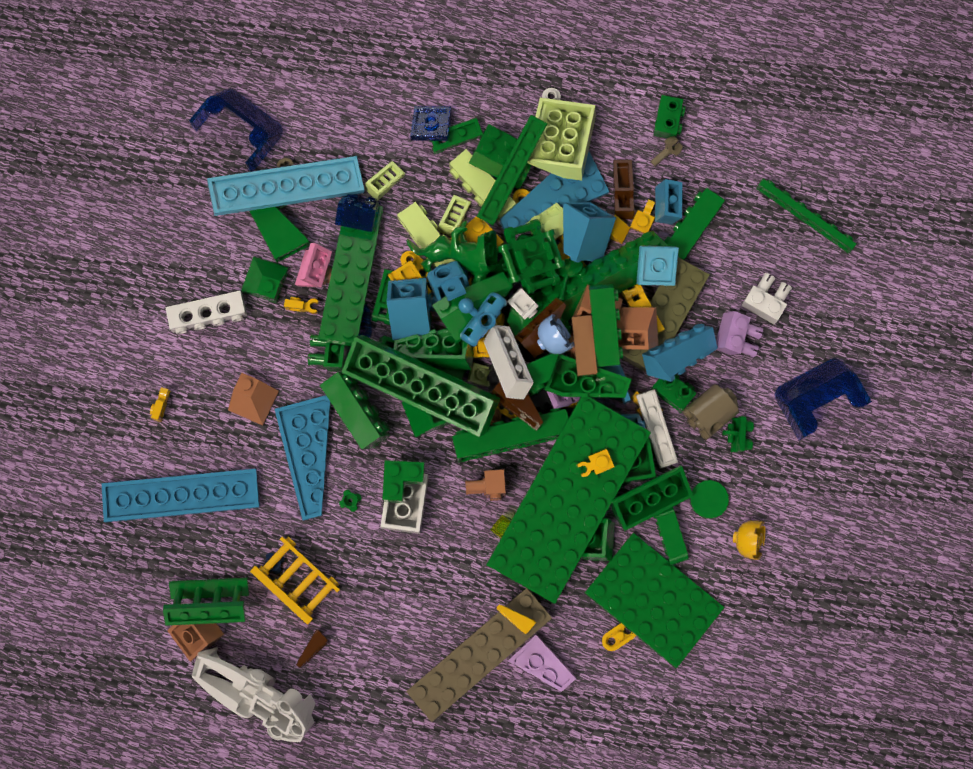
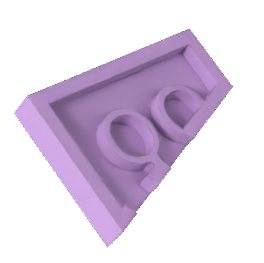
M537 634L508 660L511 664L520 667L525 672L536 676L541 681L561 692L576 679V676Z

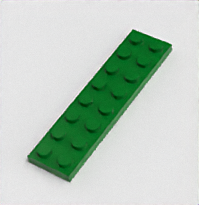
M350 201L345 203L318 341L352 346L354 338L359 336L383 206Z

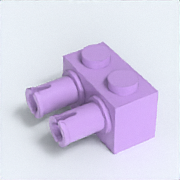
M735 311L724 313L716 339L718 348L716 350L728 355L741 354L742 352L755 357L757 352L754 349L758 350V346L745 342V337L747 334L760 339L762 334L759 331L763 332V328L750 324L751 317Z

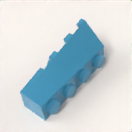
M697 324L693 326V329L678 334L679 336L667 339L663 344L643 353L642 356L647 375L672 382L675 379V374H683L685 367L697 364L696 359H704L718 349L713 327Z

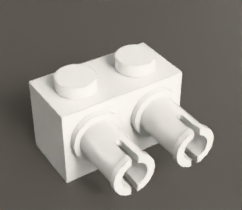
M764 273L758 286L752 287L741 306L775 325L787 306L784 301L792 287L788 285L785 291H783L786 283L781 282L775 295L772 296L768 294V290L773 281H775V277L771 275L767 282L766 280L770 274Z

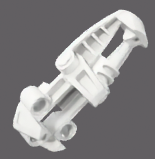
M217 647L198 652L192 677L212 697L240 717L250 718L255 715L262 719V725L267 728L269 736L275 740L302 741L304 735L314 724V719L311 715L316 703L311 694L304 700H302V695L295 689H288L283 694L273 688L276 681L275 678L261 669H247L245 665L238 668L221 660L217 654ZM209 669H213L221 675H223L224 677L231 680L233 683L218 678L216 676L207 674L206 672Z

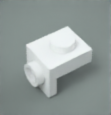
M522 288L507 301L524 320L527 317L529 319L532 318L538 311L536 309L538 305Z

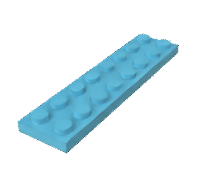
M357 156L207 178L214 216L364 193Z

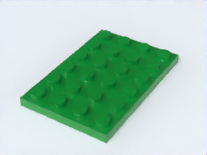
M632 533L614 555L612 561L606 565L584 593L675 669L725 608L675 566L670 565L669 561L634 533Z

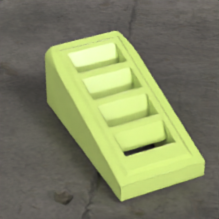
M391 161L365 183L364 189L378 201L405 175V172ZM390 169L396 174L395 177L389 172ZM386 174L391 180L388 181L383 175ZM379 179L385 184L384 186L378 182Z
M453 195L439 223L438 231L451 236L453 230L462 224L471 202ZM454 203L459 204V205L463 206L464 208H463V209L458 208V207L454 206ZM451 210L460 213V216L452 213ZM448 217H451V218L457 220V222H454V221H452V220H449Z

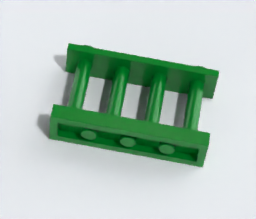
M247 578L169 581L170 596L174 601L173 604L163 606L165 626L245 622L244 601H240L241 596H249ZM221 597H233L232 602H221ZM193 598V603L181 604L182 599ZM202 598H213L212 603H201Z

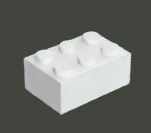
M424 474V484H404L403 503L384 502L380 526L382 529L420 534L428 474Z

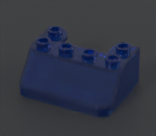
M837 358L830 359L780 385L774 393L775 399L798 441L816 431L818 423L812 411L844 394L849 403L856 408H863L872 402L858 376Z

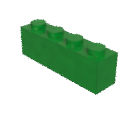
M707 187L704 192L699 191L696 195L694 206L687 208L683 214L685 216L683 222H677L673 228V231H675L673 236H668L664 241L668 246L678 247V257L685 260L725 202L723 198Z
M612 284L589 286L597 367L620 365V359H623L622 347L618 346V340L622 339L621 328H617L620 313L619 309H615V301H618V290L614 289Z

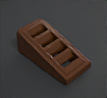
M319 629L315 631L297 661L296 665L298 668H303L329 642V639Z

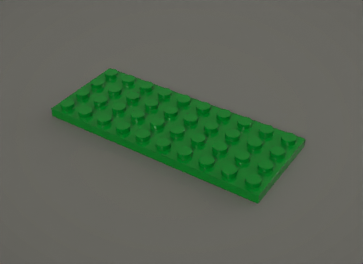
M589 396L580 397L486 565L555 604L612 503L611 500L618 493L651 432ZM607 449L614 467L597 475L592 470L588 476L581 477V474L585 473L587 469L584 465L577 467V464L580 462L588 463L590 462L588 456Z

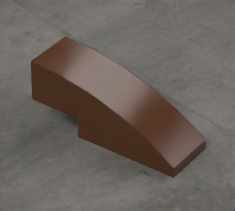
M632 159L613 160L614 215L620 219H633L634 185Z

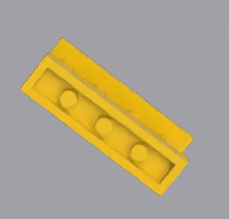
M281 537L280 540L284 543L264 566H254L250 572L308 625L314 619L311 617L312 611L332 589L336 592L340 590L338 588L339 583L332 576L328 579L295 548L297 544L290 537L286 539ZM289 549L292 550L298 558L278 579L274 581L268 577L269 571ZM303 563H306L312 569V572L292 593L289 592L287 594L282 590L284 583ZM319 575L327 584L307 606L301 607L296 603L298 601L297 598Z

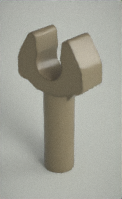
M675 136L667 138L664 141L665 149L650 161L654 167L669 154L677 156L681 152L683 145L680 142L677 143L678 139Z

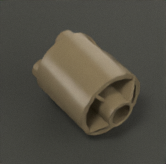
M713 384L682 412L688 418L687 423L693 429L697 427L702 438L707 440L739 413L737 397L729 388L725 389Z

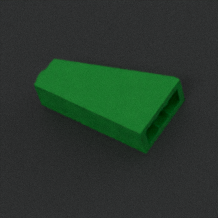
M276 207L249 211L277 263L310 246L308 239Z

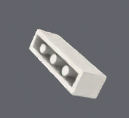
M494 325L483 341L506 398L524 399L534 382L509 326Z

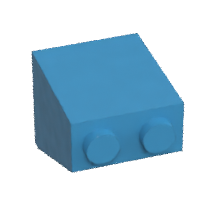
M591 202L564 203V253L574 262L584 260L593 262L595 259L604 257L616 217Z
M427 278L388 281L387 307L392 339L398 340L416 334L420 336L430 333L431 318Z

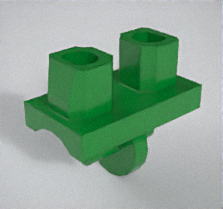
M745 416L732 418V424H728V430L722 431L723 436H728L727 443H731L732 453L753 449L752 439L745 438L746 432L750 433L753 431L754 422L746 420Z

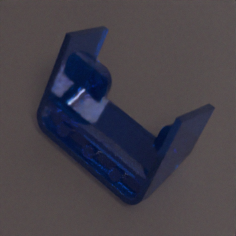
M228 88L208 97L189 122L197 132L211 114H219L226 107L254 129L249 135V141L256 150L245 162L248 170L253 172L281 138L283 129L280 123L234 89Z

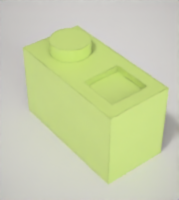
M558 203L531 218V220L538 219L540 221L542 233L554 229L555 239L563 234V208Z

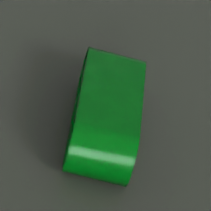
M671 507L654 516L657 519L656 525L660 537L663 538L662 544L666 556L668 555L669 557L667 560L670 562V565L689 560L674 508Z

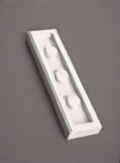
M655 389L637 394L636 398L645 421L646 429L651 432L649 438L659 468L678 463Z

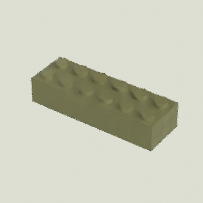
M679 257L677 260L675 286L660 285L650 301L652 307H656L657 316L665 329L658 334V346L663 344L665 340L675 337L710 275ZM623 349L622 360L646 373L642 354L649 350Z

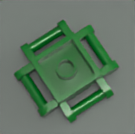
M538 219L531 220L530 223L515 228H505L504 236L507 244L498 247L510 276V284L521 281L523 290L527 294L534 293L535 290L549 285L555 286L560 284V277L556 274L555 269L566 266L565 261H562L554 238V229L542 233L540 230L541 223ZM531 231L533 234L531 237L518 241L515 239V235ZM544 273L547 274L548 278L534 283L530 282L529 278Z

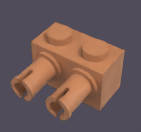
M504 469L484 471L485 478L483 480L465 481L466 495L484 493L486 498H490V501L502 500V497H505Z

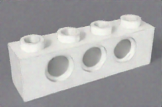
M241 291L165 307L169 328L173 333L176 332V334H184L187 332V329L192 328L202 330L209 324H213V326L225 324L224 321L232 320V322L241 321L243 317L247 316ZM230 306L228 313H221L222 307ZM205 310H211V315L207 318H204L203 312ZM187 314H193L191 321H184V317Z

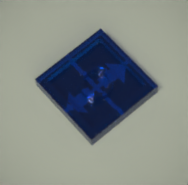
M414 106L410 133L411 141H448L452 114L451 106Z

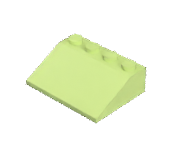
M540 98L536 117L548 124L527 163L562 178L582 181L596 118L595 105Z

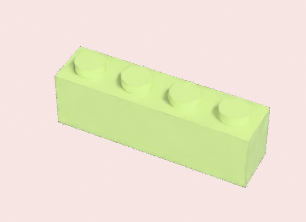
M465 149L449 163L451 169L449 172L456 180L459 178L463 182L462 187L468 193L472 192L475 195V201L482 207L495 180L490 174L469 164L472 155ZM510 196L497 218L498 222L516 205V202Z
M414 202L397 214V217L417 246L425 248L440 236L437 231L439 228L433 220L430 221L426 215L428 213L422 205L418 206ZM446 259L442 262L432 263V266L436 268L439 265L448 264L455 260Z

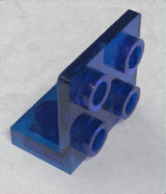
M347 194L338 202L335 225L372 232L376 212L381 206V202H378L373 197H366L364 199L359 198L357 194Z

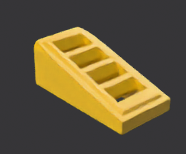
M499 604L496 607L497 611L524 634H527L536 624L535 620Z

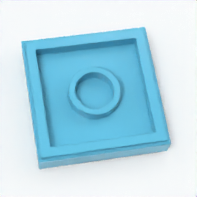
M640 246L636 284L675 286L679 248L675 246Z

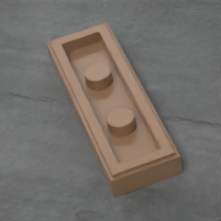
M591 315L572 317L577 376L596 375L597 365Z

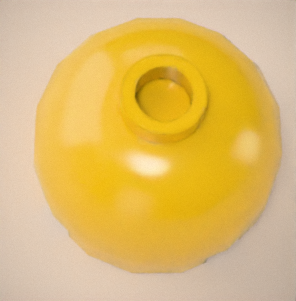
M763 521L744 522L740 525L738 532H734L733 543H736V548L742 556L760 560L762 553L759 552L762 544L764 545L766 527L762 526L764 524Z

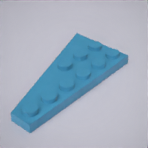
M588 151L582 181L562 178L551 173L500 219L499 222L503 230L508 227L515 228L526 224L532 217L541 214L555 203H558L563 208L564 203L591 202L609 194V190L590 152Z
M326 395L274 409L303 521L320 517L323 511L330 401Z

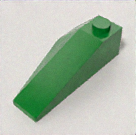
M501 272L465 287L466 294L450 301L445 296L432 306L456 343L462 340L460 338L461 332L473 317L471 314L462 313L459 310V302L464 298H469L474 303V308L478 310L491 292L505 297L513 286L505 274ZM491 296L487 302L492 305L496 298ZM468 328L464 334L469 336L473 330Z

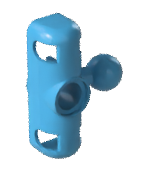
M491 292L478 310L474 308V303L471 299H462L458 304L459 310L462 313H469L473 317L461 332L460 338L472 347L477 346L478 341L495 325L501 309L507 305L506 299L498 293ZM491 296L496 298L492 305L487 302ZM484 315H487L488 320L482 325L481 319ZM468 328L473 330L469 337L464 334Z

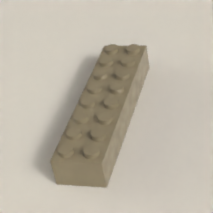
M527 588L505 606L535 620L536 624L527 634L521 632L498 612L406 691L431 722L552 619Z

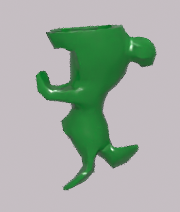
M466 220L462 222L460 227H456L451 233L452 240L447 236L440 235L425 248H419L409 239L406 240L413 253L426 256L420 264L427 273L431 271L432 263L453 259L474 275V279L471 282L475 284L487 279V274L495 270L497 266L496 231L492 230L478 236L477 242H468L465 231L468 230L466 228L468 225Z

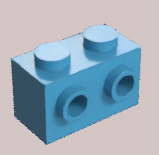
M665 179L655 187V222L672 225L682 218V182Z

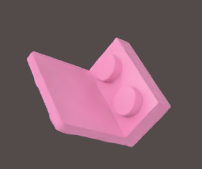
M310 243L309 250H305L295 285L300 287H322L332 251L316 243Z

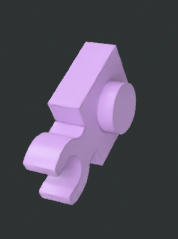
M547 391L554 409L570 406L580 399V397H562Z

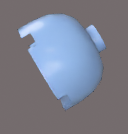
M552 314L540 323L537 343L542 350L546 349L552 354H562L572 349L574 342H569L570 333L560 319L555 321L554 317L556 315Z

